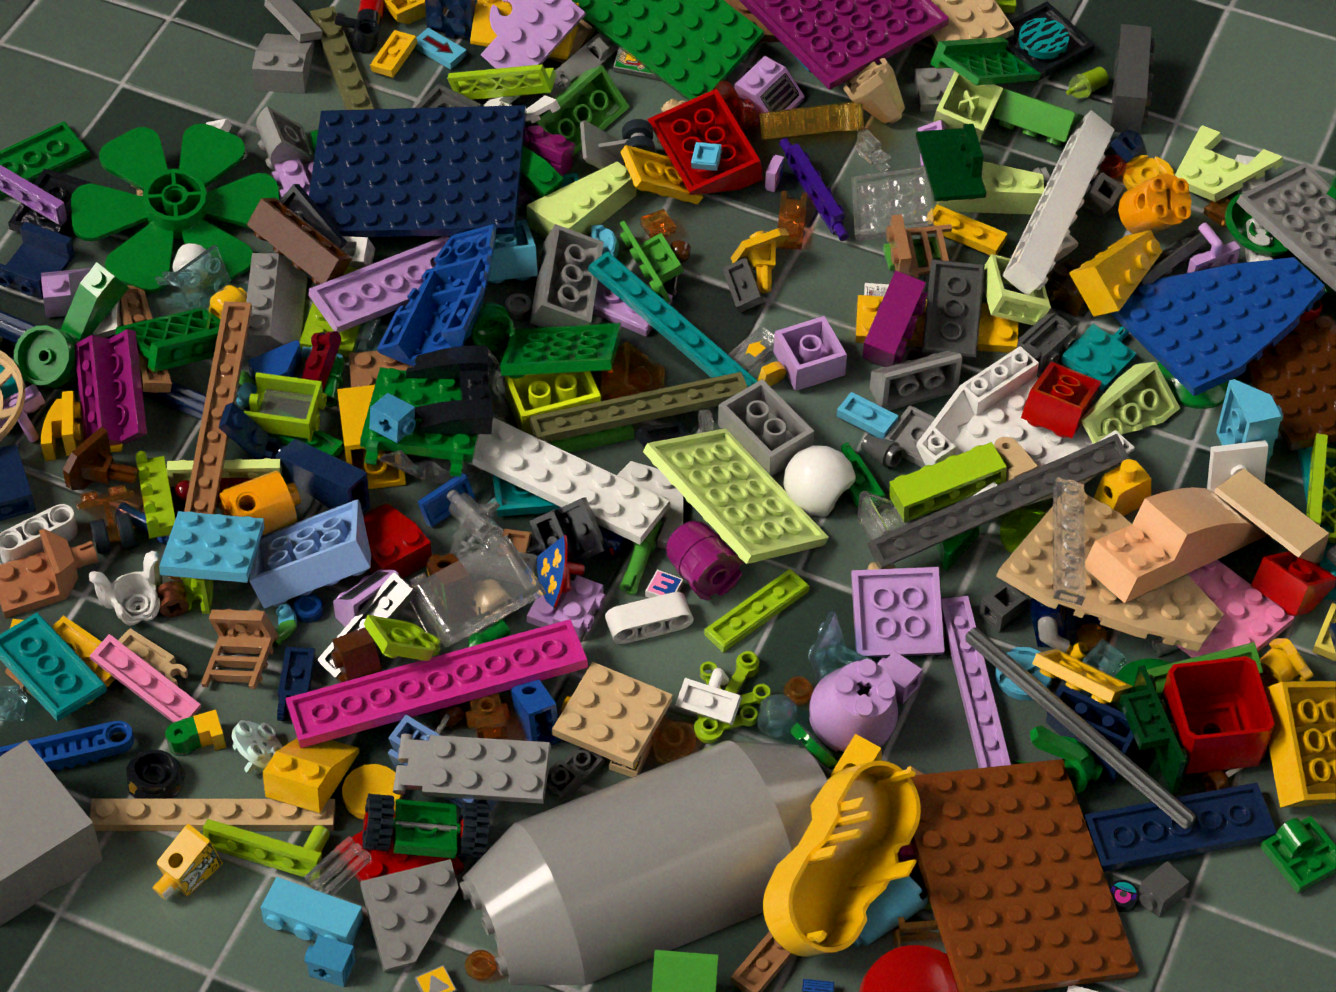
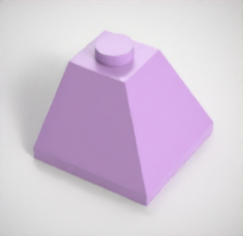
M92 268L41 273L46 318L67 315L80 282Z

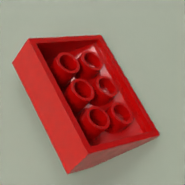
M717 89L647 119L690 195L740 190L763 180L759 157ZM696 142L722 145V153L717 171L692 169L691 160Z

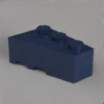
M1060 684L1055 695L1129 757L1136 741L1124 713ZM1047 712L1046 723L1060 736L1071 737L1084 744L1093 753L1096 763L1104 766L1101 773L1112 784H1115L1120 773Z

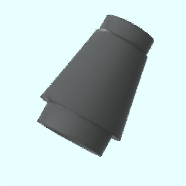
M866 435L861 443V449L886 468H894L902 460L904 450L898 442Z

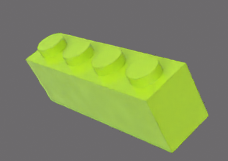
M992 442L985 445H977L962 454L949 456L944 461L933 465H926L918 471L896 477L889 482L890 499L905 523L969 498L992 482H995L997 485L1006 482L1007 466Z

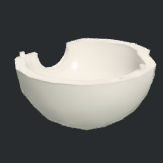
M811 446L799 451L788 463L784 475V488L790 499L797 506L801 507L807 515L825 517L835 507V503L840 495L855 482L856 475L852 463L842 452L828 446Z

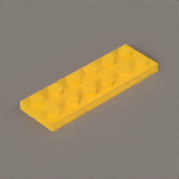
M858 295L855 343H864L884 298L883 296ZM981 303L977 351L1010 353L1017 349L1018 322L992 316L988 304ZM926 306L921 316L916 315L918 317L915 324L916 329L911 340H905L907 341L906 346L922 347Z

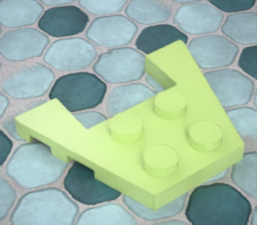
M1202 125L1175 176L1184 178L1188 182L1189 192L1217 202L1243 188V183L1249 179H1259L1265 176V171L1273 166L1275 169L1283 165V157L1263 149L1247 165L1211 151L1222 140L1221 132Z

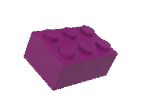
M895 270L864 341L862 359L882 367L901 363L906 352L907 341L905 340H911L916 329L915 324L918 318L916 315H922L927 303L928 293L924 292L926 282Z

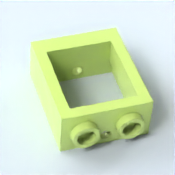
M991 254L985 264L983 287L990 314L1034 326L1051 308L1045 285L1039 291L1033 290L1029 295L1004 289L1003 283L1014 286L1003 277L1010 258Z

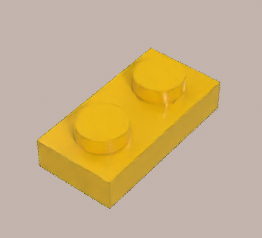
M394 30L371 62L372 72L394 78L417 45L416 36Z

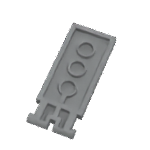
M402 734L398 761L408 763V766L398 765L396 767L393 793L403 795L405 794V789L422 790L423 796L544 804L551 745L550 742L430 735L429 741L413 740V735Z

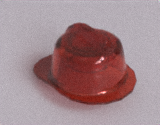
M720 81L716 84L715 89L719 91L742 131L757 127L759 121L753 101L748 97L738 95L734 87L727 81Z

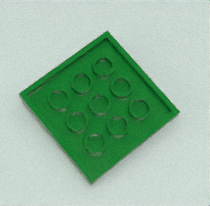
M621 323L516 329L515 335L510 337L500 365L501 376L518 379L530 374L612 370L622 333Z

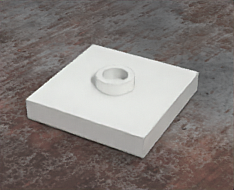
M1266 440L1211 447L1207 489L1214 492L1219 485L1242 469L1247 470L1264 483L1268 455Z

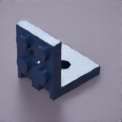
M425 0L427 28L445 31V37L455 39L457 35L466 37L470 44L477 0Z

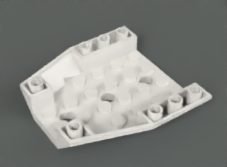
M1020 346L961 384L919 439L916 446L926 466L944 461L949 456L967 452L977 445H985L990 442L994 445L995 441L1000 437H1011L1022 446L1039 468L1093 443L1083 424H1081L1073 438H1063L1055 435L1052 430L1047 428L1034 427L1027 420L1021 418L1030 389L1039 379L1037 377L1039 362ZM1116 430L1103 438L1106 439L1118 434L1127 454L1131 453L1135 448ZM1094 475L1088 479L1078 482L1072 486L1078 489L1079 487H1081L1097 475ZM992 482L975 495L997 486V484ZM1069 487L1062 489L1056 493H1053L1049 496H1046L1033 503L1063 495Z

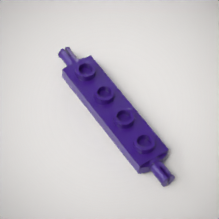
M783 138L780 140L779 145L785 152L788 166L832 234L836 233L840 241L847 240L850 234L843 226L845 213L842 206L837 205L833 199L831 189L823 183L819 170H815L812 166L808 153L803 152L798 143L792 145L788 138Z

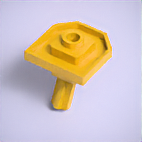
M777 228L766 233L764 230L752 234L749 239L741 242L730 258L732 263L745 257L749 260L752 269L756 270V281L761 293H770L772 290V269L776 265V248L784 244L789 237L787 228Z

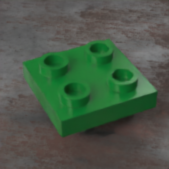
M1312 816L1302 821L1298 818L1287 821L1278 829L1276 835L1262 842L1261 849L1297 894L1336 873V845Z

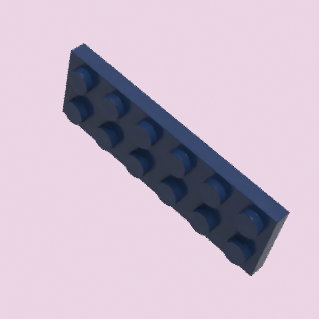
M1258 783L1176 797L1196 816L1194 823L1187 829L1182 828L1153 802L1084 815V820L1103 872L1259 843L1277 833Z

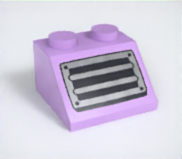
M766 56L735 83L734 106L773 128H776L805 98L786 67Z
M377 570L373 574L362 578L350 590L339 594L333 601L335 618L346 627L391 574L395 572L399 575V573L395 570Z

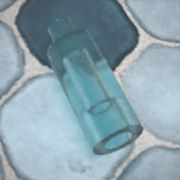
M385 315L361 324L355 340L356 352H367L374 349Z

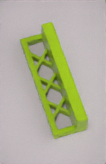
M540 64L449 73L447 79L453 91L475 100L551 93L557 75L554 68H544V65Z
M1317 433L1311 451L1306 516L1319 526L1326 521L1334 529L1333 533L1328 532L1327 542L1336 543V487L1329 490L1324 485V479L1328 477L1336 483V466L1330 468L1326 464V457L1336 459V449L1327 448L1328 435ZM1326 499L1335 506L1329 512L1322 507V502Z

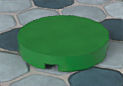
M796 722L790 729L791 734L797 740H802L803 745L819 762L831 771L834 770L839 759L801 723Z

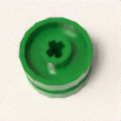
M48 325L35 326L26 330L18 339L14 349V362L25 381L50 389H64L74 384L78 379L74 344L80 342V340L74 334Z

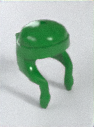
M493 302L482 304L470 334L473 345H487L488 355L502 357V359L505 350L499 349L496 345L501 343L507 335L513 337L516 333L507 309Z

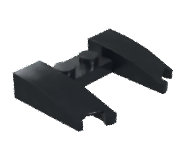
M487 345L444 348L416 356V365L407 368L406 378L459 379L461 400L415 407V419L420 418L424 422L419 426V432L437 434H492L493 411L489 391Z

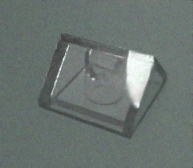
M866 491L860 493L857 519L870 541L909 524L908 522H903L891 500Z

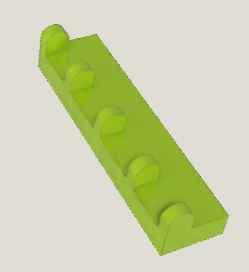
M138 451L135 457L149 539L170 535L175 522V514L165 458L160 456L147 459L146 452Z

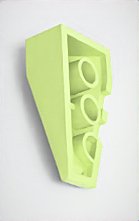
M1156 362L1135 364L1109 387L1080 421L1094 444L1115 430L1122 435L1163 423L1177 412L1180 406Z

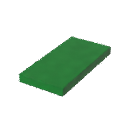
M65 121L0 151V165L32 184L35 183L44 168L60 173L91 158L90 151ZM0 190V201L9 197L8 194Z

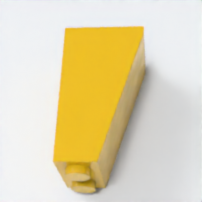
M375 385L337 389L346 462L367 473L369 489L406 485L403 453L379 450L377 463L374 465L365 463L367 450L364 447H360V438Z

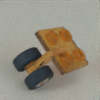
M124 484L107 488L108 493L98 495L96 491L80 494V499L75 501L78 510L103 504L108 526L105 525L104 519L90 522L98 554L110 552V543L121 540L124 548L137 544L130 514L116 515L117 524H114L109 502L134 497L133 490L126 488Z

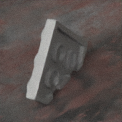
M451 859L360 882L384 973L415 965L445 911L454 899L459 887Z

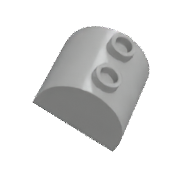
M266 106L257 118L256 127L261 137L258 145L268 154V158L265 160L267 166L275 171L274 164L300 158L302 164L314 162L315 155L303 126Z

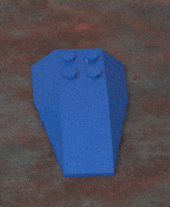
M494 224L455 234L449 238L434 259L435 267L426 270L421 278L424 282L419 289L413 288L407 296L410 300L405 307L400 306L395 312L377 348L380 354L414 367L416 365L415 358L418 355L465 345L477 320L490 277L497 229Z

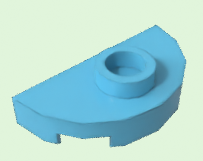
M591 225V237L604 242L602 255L608 251L616 258L619 242L613 231L605 228L603 225Z

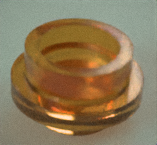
M796 676L785 684L784 696L790 703L802 705L810 701L813 687L808 679Z
M486 950L472 952L465 961L467 975L477 981L487 980L492 977L496 971L494 956Z

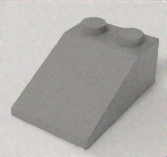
M266 33L256 49L253 61L254 89L257 91L305 93L316 40L299 42L293 35Z

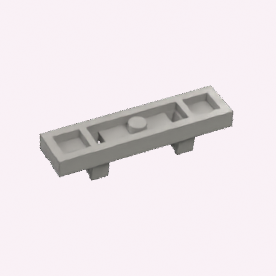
M599 32L555 70L557 76L551 93L541 94L554 98L586 70L604 64L618 51L619 47Z

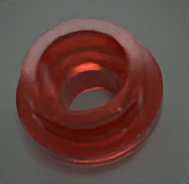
M1109 155L1102 161L1100 170L1101 173L1103 172L1110 178H1117L1125 173L1126 163L1119 155Z

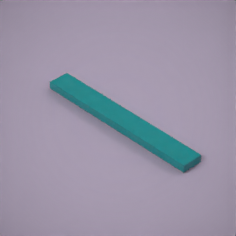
M608 251L589 265L588 271L711 378L741 372L747 387L758 382L757 379Z

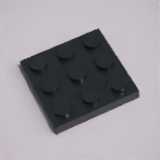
M1048 1L1009 21L1014 28V35L1006 38L1009 41L1006 50L1040 72L1039 80L1094 52L1095 44ZM1035 18L1056 20L1068 30L1069 43L1067 50L1064 53H1059L1058 57L1053 59L1032 57L1028 54L1027 50L1024 49L1023 51L1020 47L1018 39L1021 27L1027 21Z

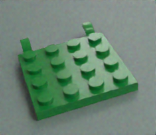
M380 367L360 438V447H364L367 450L365 463L376 465L379 450L451 460L449 476L461 477L464 462L473 463L479 434L420 433L419 426L424 423L420 418L414 419L416 425L412 433L403 437L398 443L369 429L370 407L387 393L414 407L461 400L460 380L406 378V371Z

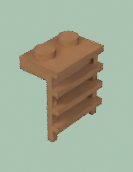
M902 214L892 215L890 226H886V238L890 243L891 261L895 266V270L914 278H919V275L930 274L931 259L933 258L927 234L935 233L941 260L949 261L943 232H951L952 225L905 229ZM912 235H920L927 267H918Z
M212 610L209 621L219 638L203 676L202 687H208L210 681L249 683L250 689H256L257 684L262 683L263 678L261 674L263 669H267L268 663L266 660L268 655L273 653L272 644L274 640H278V633L265 611ZM221 653L260 654L259 657L220 655ZM216 667L255 668L254 671L215 670Z

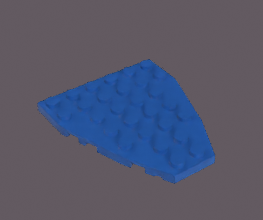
M1294 257L1237 263L1161 278L1151 284L1140 285L1136 287L1120 311L1110 314L1193 396H1196L1243 374L1246 371V365L1252 359L1258 361L1263 356V350L1267 346L1274 347L1300 323V316L1304 312L1308 313L1313 308L1314 302L1319 301L1325 294V285Z

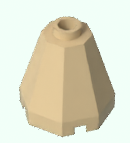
M882 58L879 59L882 64L877 65L875 62H872L858 75L850 79L852 83L850 87L846 84L843 89L854 103L884 124L888 122L893 124L902 118L905 106L894 70L886 59Z

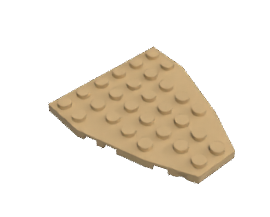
M1070 486L1004 562L996 577L1048 607L1056 609L1058 604L1075 609L1074 616L1083 618L1084 615H1093L1098 617L1100 625L1146 639L1148 634L1161 636L1164 644L1179 645L1185 649L1197 652L1224 615L1188 574L1126 603L1121 601L1085 569L1083 565L1096 540L1131 525V523L1107 504L1097 501L1084 491Z

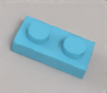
M853 392L839 406L836 415L879 438H884L898 420L897 414Z

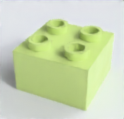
M954 71L937 107L933 122L942 120L946 129L963 128V124H974L980 143L1000 100L1003 88L995 84L976 86Z

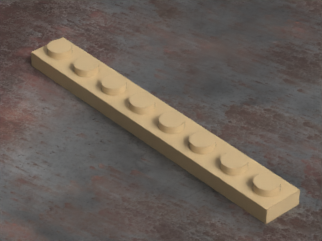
M92 799L90 819L94 824L95 831H182L187 824H190L197 831H203V826L207 819L247 831H312L316 825L323 826L329 831H334L336 803L335 799H329L321 813H317L274 799Z

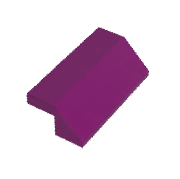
M126 329L110 339L91 335L74 344L84 441L101 426L108 431L110 446L128 444L146 435L136 331Z

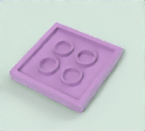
M939 567L851 571L856 658L889 657L893 651L902 656L944 654Z

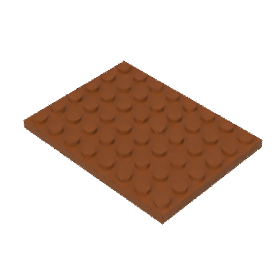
M1063 759L922 774L910 777L917 789L921 805L920 821L911 839V844L959 992H1029L1136 977L1139 972Z

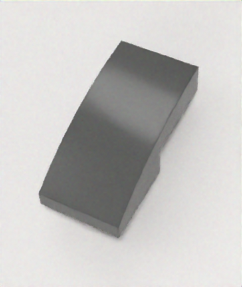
M577 746L564 761L559 759L550 768L546 787L563 800L586 783L606 762L601 755Z

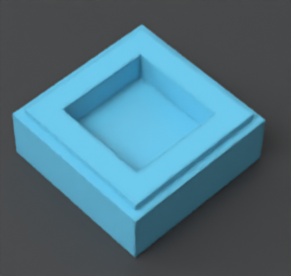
M696 142L691 160L692 169L717 171L722 153V145Z

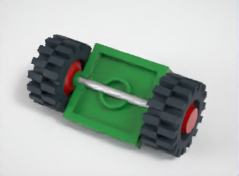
M368 794L363 823V849L388 851L394 831V853L455 858L457 853V857L480 859L486 853V844L488 842L489 805L463 802L459 813V823H457L456 804L401 799L394 801V796Z

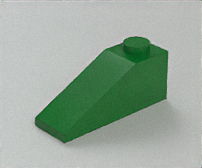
M525 146L523 147L520 185L535 200L561 189L563 177L546 160Z
M96 262L80 282L61 329L74 334L80 341L91 336L129 287Z

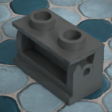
M1050 310L1018 339L1017 348L1021 346L1039 362L1037 372L1041 374L1050 362L1057 363L1060 356L1077 340L1075 338L1077 326L1072 327L1066 320L1058 316L1054 310Z

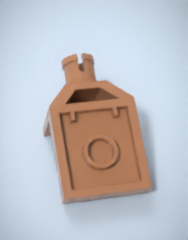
M42 529L39 530L44 551L0 564V605L5 619L67 599L78 580L77 569L92 563H98L92 541L76 547H69L67 539Z

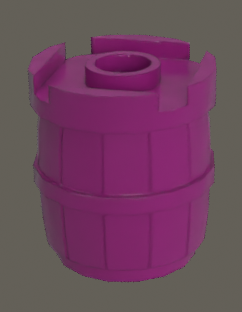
M698 521L687 522L677 528L668 539L666 545L668 559L675 567L677 573L690 584V587L700 599L712 600L710 596L716 593L722 596L733 588L740 579L742 572L739 568L740 564L743 565V561L734 550L726 545V542L721 539L720 535L715 533L707 524Z

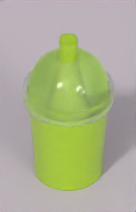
M1096 67L1085 73L1074 75L1069 82V90L1066 91V94H1071L1073 97L1081 99L1089 97L1091 93L1108 84L1107 72L1102 67Z

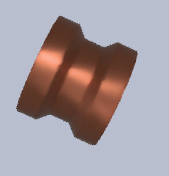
M170 581L157 588L162 615L176 617L188 610V600L184 597L186 591L182 583Z

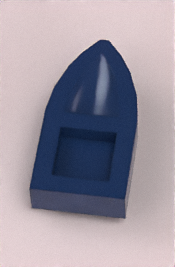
M1125 130L1110 145L1113 148L1114 154L1119 159L1128 163L1142 149V139L1138 132Z

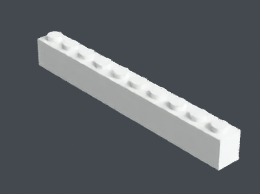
M1092 110L1075 125L1004 271L1003 277L1026 295H1029L1035 289L1039 291L1047 283L1048 278L1046 275L1056 264L1054 258L1063 249L1061 243L1070 234L1068 228L1077 219L1078 215L1075 213L1084 204L1083 196L1091 189L1090 181L1098 174L1099 170L1097 167L1106 157L1103 153L1110 147L1112 142L1110 138L1115 129Z

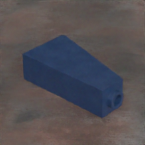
M297 439L281 447L275 455L276 459L281 461L282 475L330 510L357 499L361 504L362 514L370 508L367 473L362 469Z

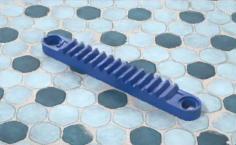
M112 721L33 739L28 742L50 770L62 771L65 766L74 768L75 764L78 763L84 766L88 761L97 763L100 758L124 753L133 746L134 735L128 723ZM117 732L127 735L121 742L110 740L111 736ZM23 742L0 747V756Z

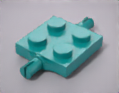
M1093 323L1064 352L1060 362L1071 370L1102 381L1099 389L1105 391L1135 360L1137 353L1122 343L1129 335V331L1127 329L1124 330L1125 327H1120L1114 335H1111Z

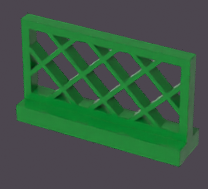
M1003 37L939 41L930 63L937 69L952 68L976 86L1036 81L1041 76L1040 72L1006 50L1009 41Z
M204 307L119 326L116 327L115 335L126 329L136 331V334H138L136 335L138 351L149 359L148 368L153 372L213 358L221 319Z

